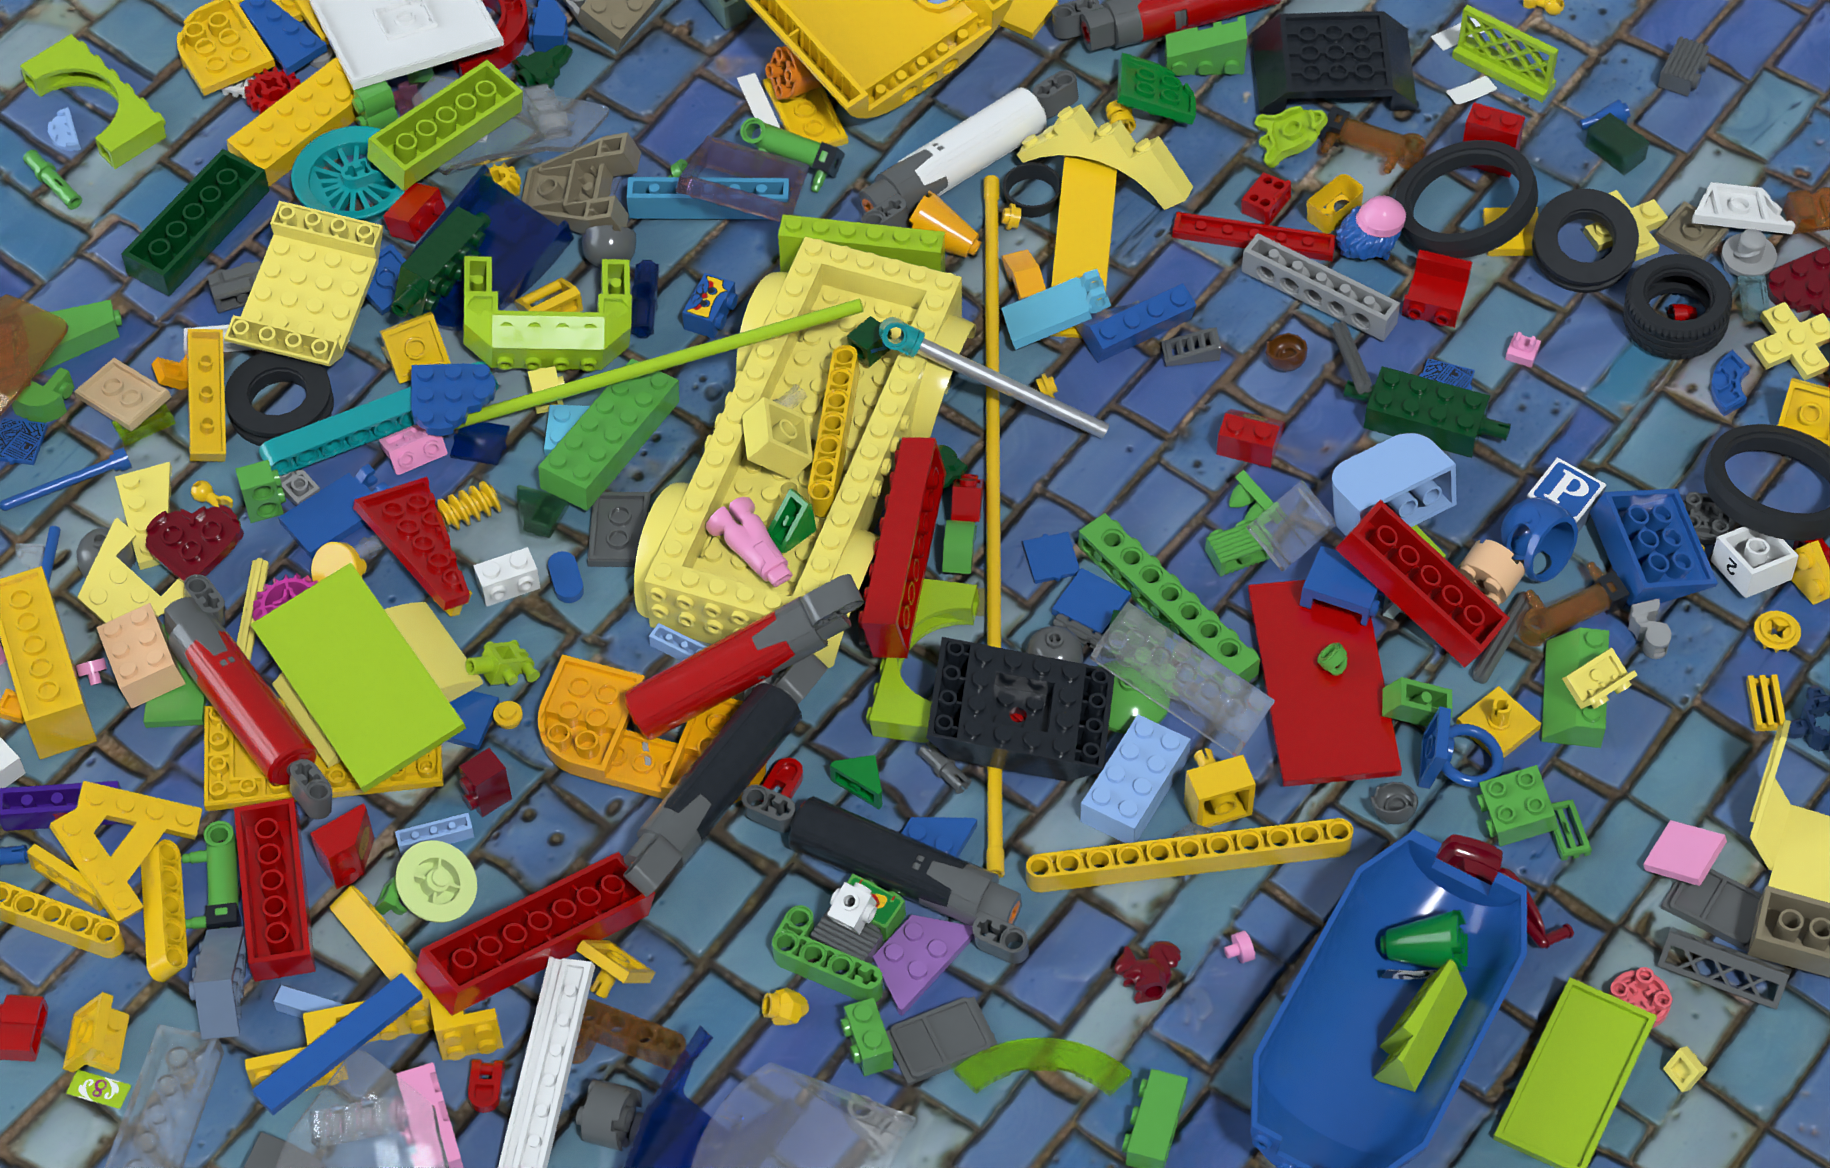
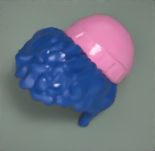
M1379 195L1369 199L1362 206L1353 208L1336 231L1337 246L1341 249V255L1347 259L1360 258L1361 260L1379 257L1387 261L1404 226L1406 212L1403 206L1392 197Z

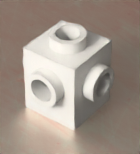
M844 882L842 888H838L834 892L830 901L832 906L827 915L833 922L860 935L865 924L870 923L877 911L875 906L877 902L870 895L872 891L857 882L854 886Z

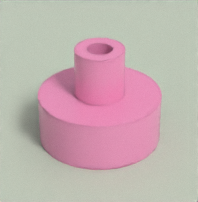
M104 658L75 665L78 676L88 675L90 686L102 683L99 671L107 669Z
M1241 931L1232 934V945L1224 947L1226 957L1229 959L1237 956L1242 964L1254 960L1255 951L1247 932Z

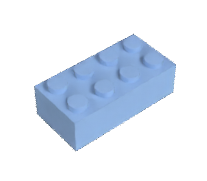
M1138 714L1083 799L1080 822L1121 842H1137L1189 759L1191 739Z

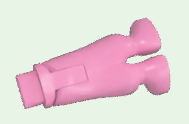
M740 497L730 503L729 511L726 507L719 508L706 523V530L712 536L724 534L726 544L764 581H769L773 587L788 581L793 575L788 569V561L783 557L770 537L763 521L758 515L753 514L755 511L753 501L749 497Z

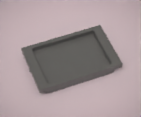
M1710 869L1700 886L1676 880L1661 909L1748 952L1758 902L1762 894Z
M974 996L971 998L963 997L902 1021L886 1031L893 1049L894 1061L897 1063L908 1086L999 1050L995 1035L992 1033L982 1013V1009L979 1007Z

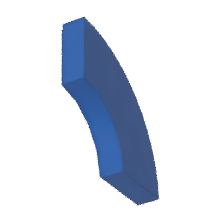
M1734 350L1728 352L1718 362L1711 382L1713 401L1723 416L1744 406L1747 401V397L1741 388V382L1749 374L1750 367Z

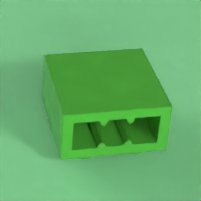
M1537 765L1479 782L1481 794L1476 795L1481 812L1487 811L1490 819L1485 820L1489 835L1491 838L1496 836L1500 847L1558 829L1556 815Z

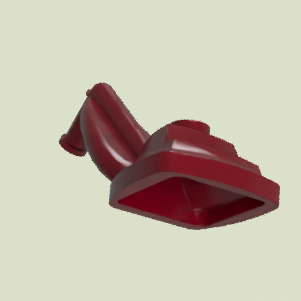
M1457 834L1450 835L1442 843L1437 859L1491 886L1498 872L1522 883L1510 869L1500 868L1503 851L1486 842ZM1527 890V934L1537 946L1547 949L1550 945L1559 941L1572 938L1574 932L1567 923L1545 934L1541 914Z

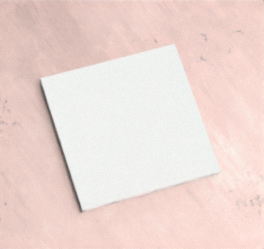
M309 0L353 90L504 45L503 37L482 0Z

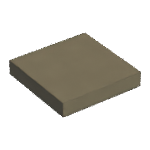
M1684 201L1657 231L1654 239L1679 254L1692 255L1706 260L1729 233L1730 228L1692 223L1691 220L1697 208Z

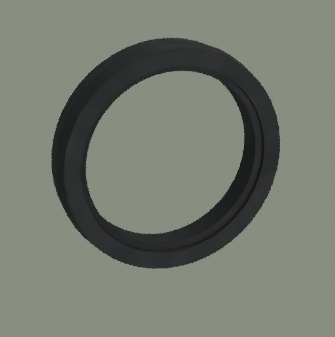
M1490 140L1459 142L1432 152L1417 162L1406 173L1397 188L1395 200L1403 206L1406 212V219L1401 231L1406 240L1417 250L1420 249L1454 258L1477 256L1502 246L1524 229L1536 210L1538 187L1536 176L1530 163L1517 149L1507 144ZM1472 165H1492L1509 171L1519 181L1517 196L1509 209L1495 221L1481 228L1455 234L1439 233L1423 227L1414 218L1415 204L1424 189L1434 180L1450 171Z
M1768 424L1740 426L1725 432L1716 440L1706 460L1704 484L1713 502L1726 515L1753 531L1779 539L1806 541L1830 535V507L1815 513H1791L1768 507L1741 492L1732 483L1725 468V462L1739 453L1768 451L1792 457L1809 465L1819 472L1830 484V447L1827 444L1806 433L1783 426Z

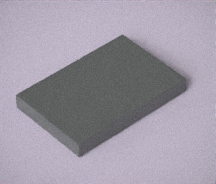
M603 492L592 507L588 567H635L640 537L650 512V492Z

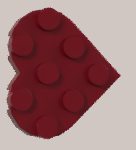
M1827 247L1821 248L1773 270L1769 275L1767 294L1771 302L1776 306L1786 302L1790 309H1797V313L1811 311L1815 316L1824 313L1827 318H1830L1829 249Z
M219 504L220 507L214 506L207 509L203 506L194 513L184 509H180L181 512L173 511L171 513L163 511L154 517L147 526L146 531L148 534L145 546L161 565L183 583L191 575L207 576L235 548L244 536L241 523L232 509Z

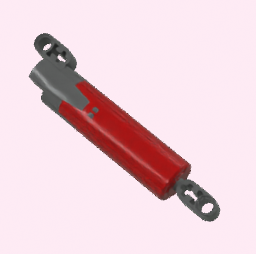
M199 574L189 576L184 581V598L177 599L164 609L165 630L170 635L168 641L170 650L267 780L273 783V785L283 786L290 784L291 794L309 817L313 819L326 818L332 812V786L314 764L317 757L316 747L224 628L225 601L206 576Z

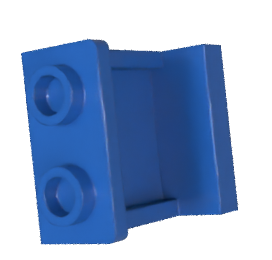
M1320 546L1303 585L1300 606L1311 609L1314 599L1361 614V624L1366 626L1370 616L1375 618L1381 602L1377 600L1379 595L1384 597L1385 594L1338 551Z

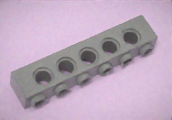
M1259 233L1256 234L1243 252L1242 272L1341 321L1343 320L1347 324L1382 341L1387 338L1398 322L1400 302Z

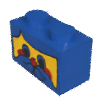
M704 273L682 312L684 329L714 339L719 329L722 330L724 328L730 309L734 310L737 305L738 294L735 291V282Z

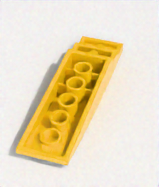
M1065 156L1051 287L1075 277L1080 278L1085 272L1097 269L1106 292L1114 218L1116 168L1096 160L1079 156ZM1075 326L1051 335L1082 338Z

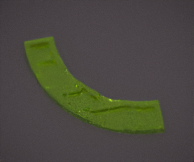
M1025 1038L998 1044L975 1054L954 1069L955 1075L976 1094L995 1081L1010 1076L1013 1072L1028 1069L1030 1071L1055 1072L1061 1070L1076 1074V1077L1098 1087L1109 1097L1132 1077V1072L1106 1053L1078 1042L1056 1038Z

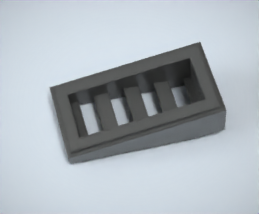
M1217 327L1200 330L1161 342L1165 366L1220 360L1221 345ZM1188 347V352L1184 353L1183 348ZM1177 348L1178 355L1173 356L1172 349Z

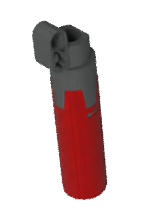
M845 574L827 582L803 597H798L626 690L625 703L635 725L638 726L646 738L654 740L827 647V639L851 627L847 614L864 603L851 574Z

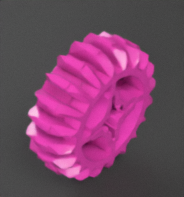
M296 573L294 578H289L285 574L283 580L278 581L274 578L273 585L264 584V592H257V600L253 601L252 616L254 621L318 583V580L312 582L308 575L301 579L298 573Z

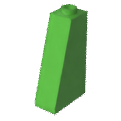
M111 299L14 319L13 326L18 358L24 377H33L119 338L118 326L123 325L119 309L114 310Z

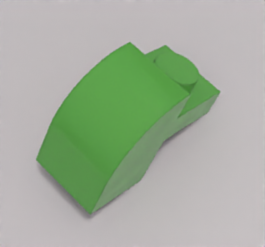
M60 367L44 386L25 378L9 396L16 415L29 421L46 423L60 418L67 412L64 400L70 397L75 387L70 372Z
M947 520L942 572L971 574L974 543L977 533L975 522Z

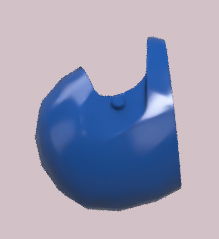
M1528 498L1514 505L1505 516L1500 527L1503 546L1514 554L1512 557L1514 560H1524L1525 573L1530 580L1535 582H1547L1555 578L1568 563L1577 543L1578 527L1576 520L1567 510L1546 498ZM1540 552L1547 553L1551 557L1552 564L1545 572L1536 575L1533 571L1534 558Z

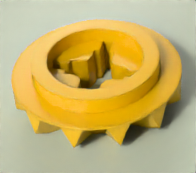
M1768 611L1761 614L1756 619L1753 628L1756 641H1760L1764 649L1767 647L1774 649L1775 653L1779 650L1788 652L1791 647L1797 646L1801 637V628L1797 620L1782 611ZM1775 628L1777 632L1782 631L1781 637L1777 634H1771L1772 629Z

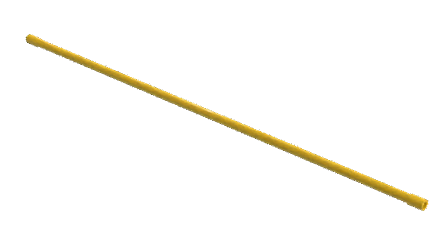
M988 175L983 179V198L985 201L986 367L999 372V178L995 175ZM986 385L987 645L1001 648L1000 391ZM987 766L988 849L986 851V870L996 873L999 878H1002L1004 876L1002 769Z

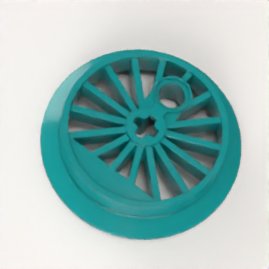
M369 126L342 127L326 132L307 144L297 156L291 173L293 190L298 200L308 208L371 223L384 218L383 215L406 190L403 191L367 159L368 138L381 129ZM360 154H364L366 157L360 159ZM354 155L353 162L349 163L346 156ZM340 158L343 167L334 162V160ZM357 197L364 208L363 210L356 211ZM367 199L375 205L370 207ZM350 202L349 211H344Z

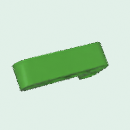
M803 905L790 908L772 939L773 957L776 965L858 1001L873 997L875 1002L879 1001L883 995V977L880 969L875 965L811 939V933L814 931L812 911ZM797 923H805V924H806V925L801 926V927L795 926V924H797ZM784 947H791V948H792V949L789 950V951H782V950H780V949H782V948H784ZM810 959H819V960H820V961H818V962H816V963L808 962V960H810ZM839 970L847 971V973L841 975L835 972Z

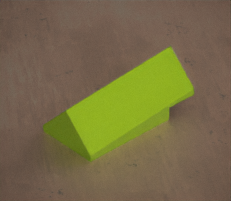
M1451 959L1425 980L1379 1046L1389 1055L1373 1077L1377 1081L1413 1092L1416 1091L1468 993L1456 963Z

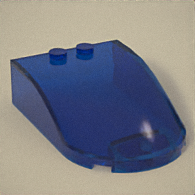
M483 164L416 245L410 256L457 206L475 216L479 212L486 213L491 219V225L483 232L486 234V237L480 246L479 252L481 256L492 257V291H498V310H504L514 300L529 290L549 270L573 241L574 237L568 222L563 220L557 226L494 182L489 168ZM464 278L461 282L457 281L453 285L447 297L443 296L432 312L438 328L451 331L464 330Z

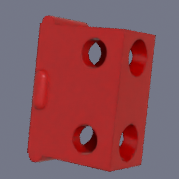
M1263 172L1241 199L1242 214L1262 221L1265 225H1270L1291 198V181H1284Z

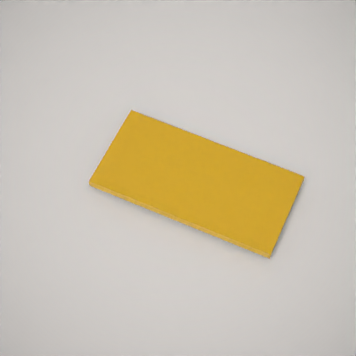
M278 698L284 705V707L287 709V711L290 713V711L288 710L284 702L281 700V698ZM212 705L204 706L205 810L234 809V807L294 798L290 792V784L282 786L270 783ZM442 744L363 793L343 761L328 768L317 752L314 763L331 784L332 798L444 786Z

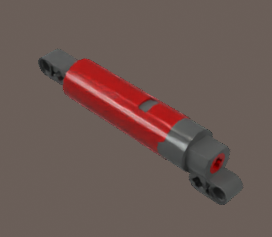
M1074 0L1053 8V32L1060 39L1081 35L1089 51L1110 45L1117 49L1280 4L1281 0H1109L1102 4H1099L1098 0Z

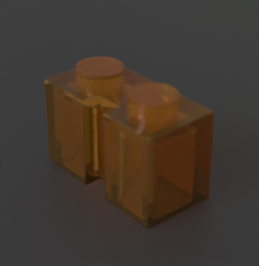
M1830 187L1820 188L1813 194H1810L1809 190L1788 192L1783 211L1787 221L1792 220L1795 223V229L1792 234L1830 230Z

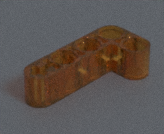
M587 999L577 1040L581 1044L575 1048L572 1064H580L586 1061L596 1043L671 1071L680 1070L687 1064L686 1039L679 1032L601 1002ZM589 1016L595 1017L591 1021L583 1020L584 1018ZM615 1027H622V1028H623V1029H622L621 1031H619V1032H613V1031H611V1030H612L613 1028H615ZM643 1038L651 1039L649 1042L646 1043L639 1042V1040Z

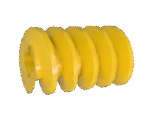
M485 481L479 482V490L473 485L469 486L468 494L464 490H459L458 499L453 494L448 495V504L443 499H438L437 501L438 511L441 513L448 532H450L449 525L451 524L457 530H460V520H463L468 526L471 525L470 516L472 515L478 522L481 521L480 512L482 511L488 517H491V507H494L499 513L502 512L501 504L494 488Z

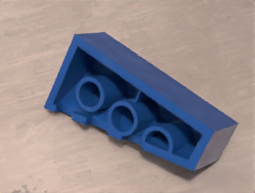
M1184 283L1140 303L1091 313L1092 319L1075 325L1095 360L1099 363L1191 320L1197 304Z

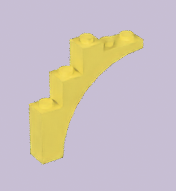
M1082 104L1074 108L1069 106L1061 110L1057 115L1058 119L1055 124L1045 129L1038 136L1032 134L1025 138L1022 142L1023 146L1017 154L1022 163L1040 157L1056 155L1079 156L1102 162L1136 180L1152 194L1164 210L1186 201L1193 188V185L1159 136L1151 140L1148 138L1143 139L1136 144L1121 120L1112 124L1107 122L1098 128Z

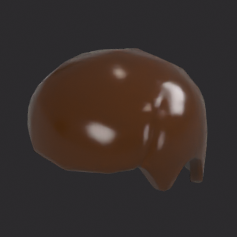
M1285 333L1277 335L1273 340L1268 341L1265 353L1268 362L1275 369L1287 372L1302 366L1307 358L1308 348L1306 341L1298 335Z

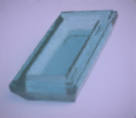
M1738 275L1743 320L1745 322H1762L1760 319L1762 311L1770 309L1766 277Z

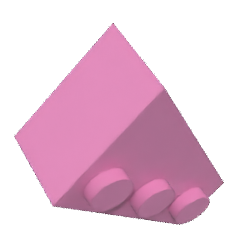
M434 1063L396 1073L403 1095V1100L398 1101L403 1119L409 1118L411 1127L405 1128L410 1146L417 1145L419 1154L413 1155L416 1168H464Z

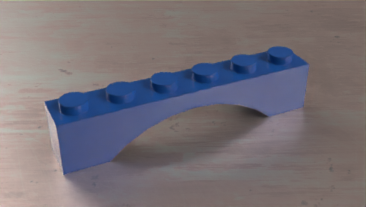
M536 0L538 7L533 8L534 26L529 28V41L534 43L535 52H546L554 46L566 45L569 38L567 17L560 10L555 0Z

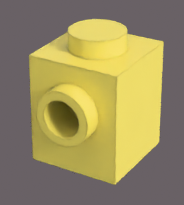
M555 366L528 371L532 393L565 384L563 376H557ZM560 399L536 406V413L549 412L550 405H563V400Z

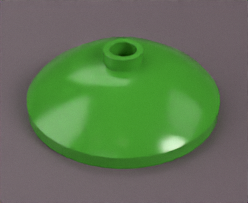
M1118 657L1098 666L1115 670L1108 730L1126 734L1138 714L1158 724L1166 717L1172 703V688L1167 676L1159 667L1149 661L1134 657ZM1125 683H1132L1133 685L1128 686Z

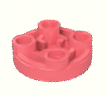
M1647 967L1622 973L1612 982L1608 993L1657 1015L1653 1028L1660 1025L1666 1019L1672 1004V996L1665 982Z

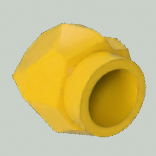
M789 988L779 989L774 993H766L762 1002L763 1016L771 1018L775 1025L796 1024L809 1011V1004L806 998Z

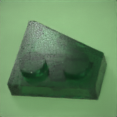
M522 485L517 486L516 499L523 531L533 533L536 536L551 538L568 510L569 502L551 493Z

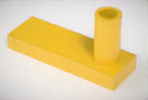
M34 844L26 851L33 870L100 912L104 908L79 871L37 844Z

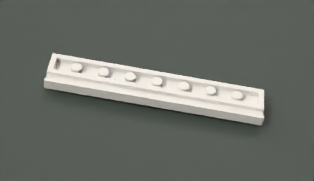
M549 957L498 1168H547L595 969V965L592 962Z

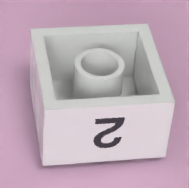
M1743 526L1717 537L1711 562L1747 598L1792 580L1799 555L1783 539L1770 537Z

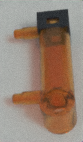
M1332 106L1327 116V124L1322 129L1321 142L1323 143L1321 151L1323 153H1328L1332 146L1339 147L1340 143H1344L1386 157L1387 160L1383 168L1386 174H1390L1397 163L1401 168L1410 170L1417 162L1424 158L1426 142L1421 135L1417 133L1402 135L1350 118V111Z
M1589 562L1586 567L1595 584L1546 607L1533 590L1530 589L1525 593L1533 609L1527 611L1519 629L1520 639L1528 646H1541L1547 638L1603 612L1608 615L1624 608L1630 595L1629 591L1615 571L1604 575L1594 562ZM1531 625L1538 626L1540 630L1533 628Z

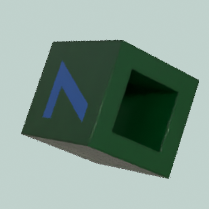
M872 316L868 317L847 335L848 345L856 349L858 360L868 367H871L891 350L885 346L879 336V327L882 322L877 321ZM891 329L889 330V332H888V334H887V337H888L889 339H892V338H891V334H892Z

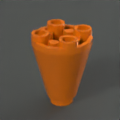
M787 46L776 47L771 63L766 64V76L771 79L777 99L794 98L823 86Z

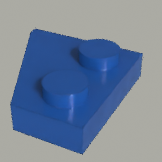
M911 817L902 834L959 857L977 827V819Z

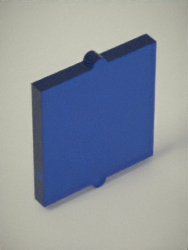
M480 422L459 428L458 433L454 435L455 442L450 457L498 465L503 450L507 448L506 440L510 426Z

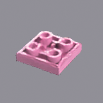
M1670 820L1643 863L1644 869L1651 873L1700 886L1727 843L1726 836Z

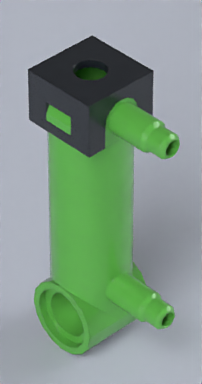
M749 118L741 126L740 132L743 140L753 148L758 149L752 166L754 170H760L768 152L817 170L811 187L813 192H819L826 176L836 178L845 153L838 147L824 142H816L765 123L759 118ZM761 128L760 136L752 139L753 132Z
M212 822L204 831L206 850L182 855L183 863L207 862L208 906H206V916L185 919L186 929L207 928L210 930L242 926L238 904L237 839L233 827L228 822Z

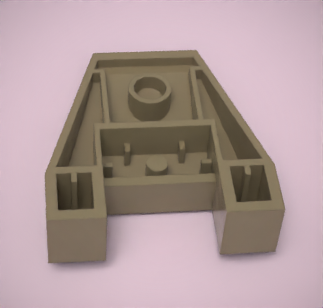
M626 132L603 136L528 169L519 211L521 214L581 234H585V230L588 228L602 225H613V231H621V226L627 227L629 214L615 195L610 196L612 181L615 176L637 173L641 151L629 133Z

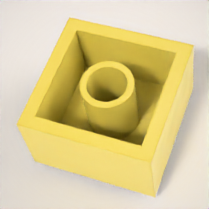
M765 397L761 398L742 415L747 460L790 479L813 462L808 416Z

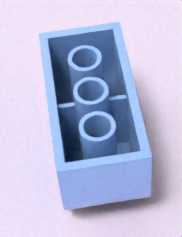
M1400 434L1378 443L1341 462L1332 474L1334 521L1338 529L1345 536L1380 499L1410 527L1457 505L1456 463L1432 440L1420 434Z

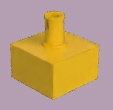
M1209 748L1204 750L1206 756H1204L1202 750L1194 754L1198 767L1186 770L1184 804L1196 831L1252 815L1256 783L1244 755L1216 762L1213 752Z

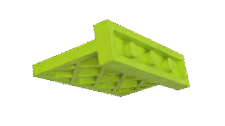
M1469 5L1463 9L1458 46L1453 50V59L1541 103L1556 86V79L1553 77L1559 49ZM1470 17L1476 19L1481 26L1476 27ZM1493 28L1500 31L1503 37L1498 38ZM1485 31L1490 40L1485 41L1480 32ZM1515 40L1521 41L1526 48L1521 49ZM1507 42L1513 52L1508 53L1502 43ZM1538 51L1549 55V59L1543 60ZM1530 54L1536 63L1531 64L1525 55Z

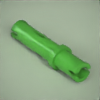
M29 150L24 155L23 160L35 172V177L39 181L45 182L69 209L78 208L82 203V197L56 172V168L51 162H46L37 150Z

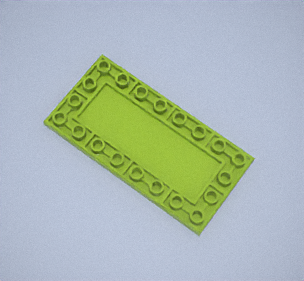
M351 562L251 624L253 630L363 793L466 729L464 722Z

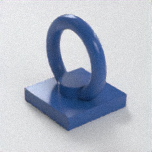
M1440 706L1422 735L1418 786L1430 789L1440 771L1453 782L1473 788L1480 787L1479 782L1499 777L1504 765V756L1497 740L1489 732L1475 725L1456 724L1450 726L1451 709ZM1471 736L1486 745L1492 757L1491 767L1486 773L1471 776L1458 771L1452 766L1450 761L1454 751L1455 737Z

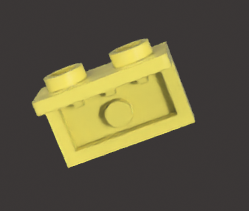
M1610 648L1571 672L1562 680L1580 709L1592 705L1593 709L1609 700L1607 695L1612 691L1619 694L1632 686L1629 680L1636 677L1637 673L1635 670L1628 673L1613 648Z

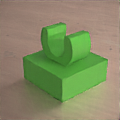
M396 875L384 884L374 906L382 915H385L389 910H392L397 915H403L407 912L408 908L402 906L399 902L400 895L396 886Z

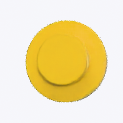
M1013 203L1009 205V208H1004L1001 223L1005 224L1006 230H1011V228L1017 229L1020 223L1022 209L1016 207Z
M1045 373L1041 374L1042 377L1036 379L1040 392L1055 398L1054 393L1058 392L1053 377L1047 378Z
M513 701L499 703L493 711L495 723L503 729L517 727L523 718L521 706Z

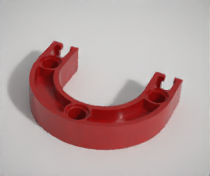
M482 0L486 7L492 9L500 16L496 27L503 37L504 45L453 60L452 66L456 74L460 73L461 77L486 60L501 70L522 52L527 43L530 28L526 0Z

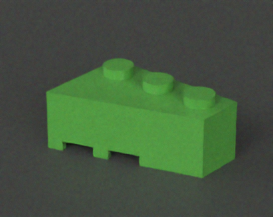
M1245 15L1237 17L1238 21L1222 24V21L1213 23L1214 27L1199 30L1198 27L1166 34V68L1178 76L1244 74L1247 47Z

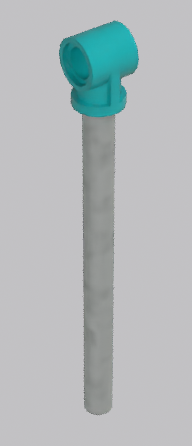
M889 317L880 324L879 336L889 349L897 350L912 358L916 354H920L1101 439L1107 433L1109 423L924 338V331L904 323L899 318ZM895 327L901 329V335L897 339L892 340L887 337L890 329Z

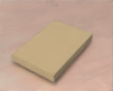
M116 358L110 360L74 391L77 399L131 432L171 398L169 390Z

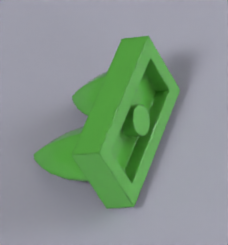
M1244 470L1235 477L1239 484L1232 491L1229 506L1237 508L1247 506L1254 501L1256 502L1249 509L1244 520L1252 521L1259 519L1263 526L1271 520L1277 525L1285 518L1279 508Z

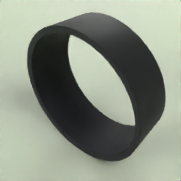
M1024 163L1011 169L1005 176L1003 189L1008 206L1013 203L1016 207L1021 208V216L1029 218L1041 217L1052 212L1058 204L1062 181L1058 173L1051 167L1040 163ZM1038 179L1051 185L1055 190L1056 196L1047 203L1033 206L1015 201L1010 197L1009 192L1020 181Z

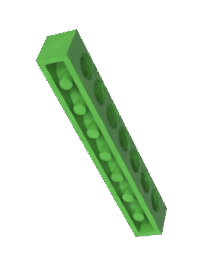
M1103 513L1079 530L1078 548L1119 587L1131 592V598L1149 615L1170 623L1169 634L1232 694L1258 675L1260 658L1253 648L1247 647L1233 629H1228L1220 622L1217 614L1203 606L1197 595L1186 590L1174 574H1169L1155 556H1150L1136 538H1131L1123 530L1117 520H1112L1106 513Z

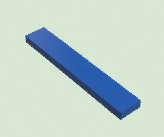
M401 973L253 1088V1095L272 1115H275L423 999L422 993Z

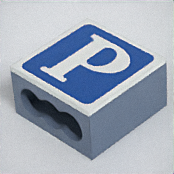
M1557 457L1528 493L1527 499L1541 497L1557 503L1576 520L1579 533L1591 518L1589 511L1605 492L1606 484Z

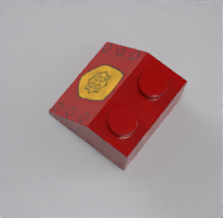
M1230 409L1225 413L1218 433L1216 455L1271 468L1285 421Z
M361 804L310 833L318 862L336 889L354 883L358 877L364 874L374 842L367 808L364 804Z

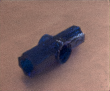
M642 260L636 264L634 286L632 287L631 334L638 338H648L654 334L655 317L658 309L657 294L660 267L659 264L654 263L652 260Z

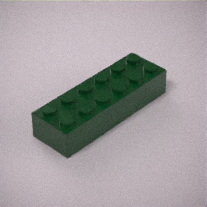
M222 149L121 253L127 274L170 296L270 191L265 170Z

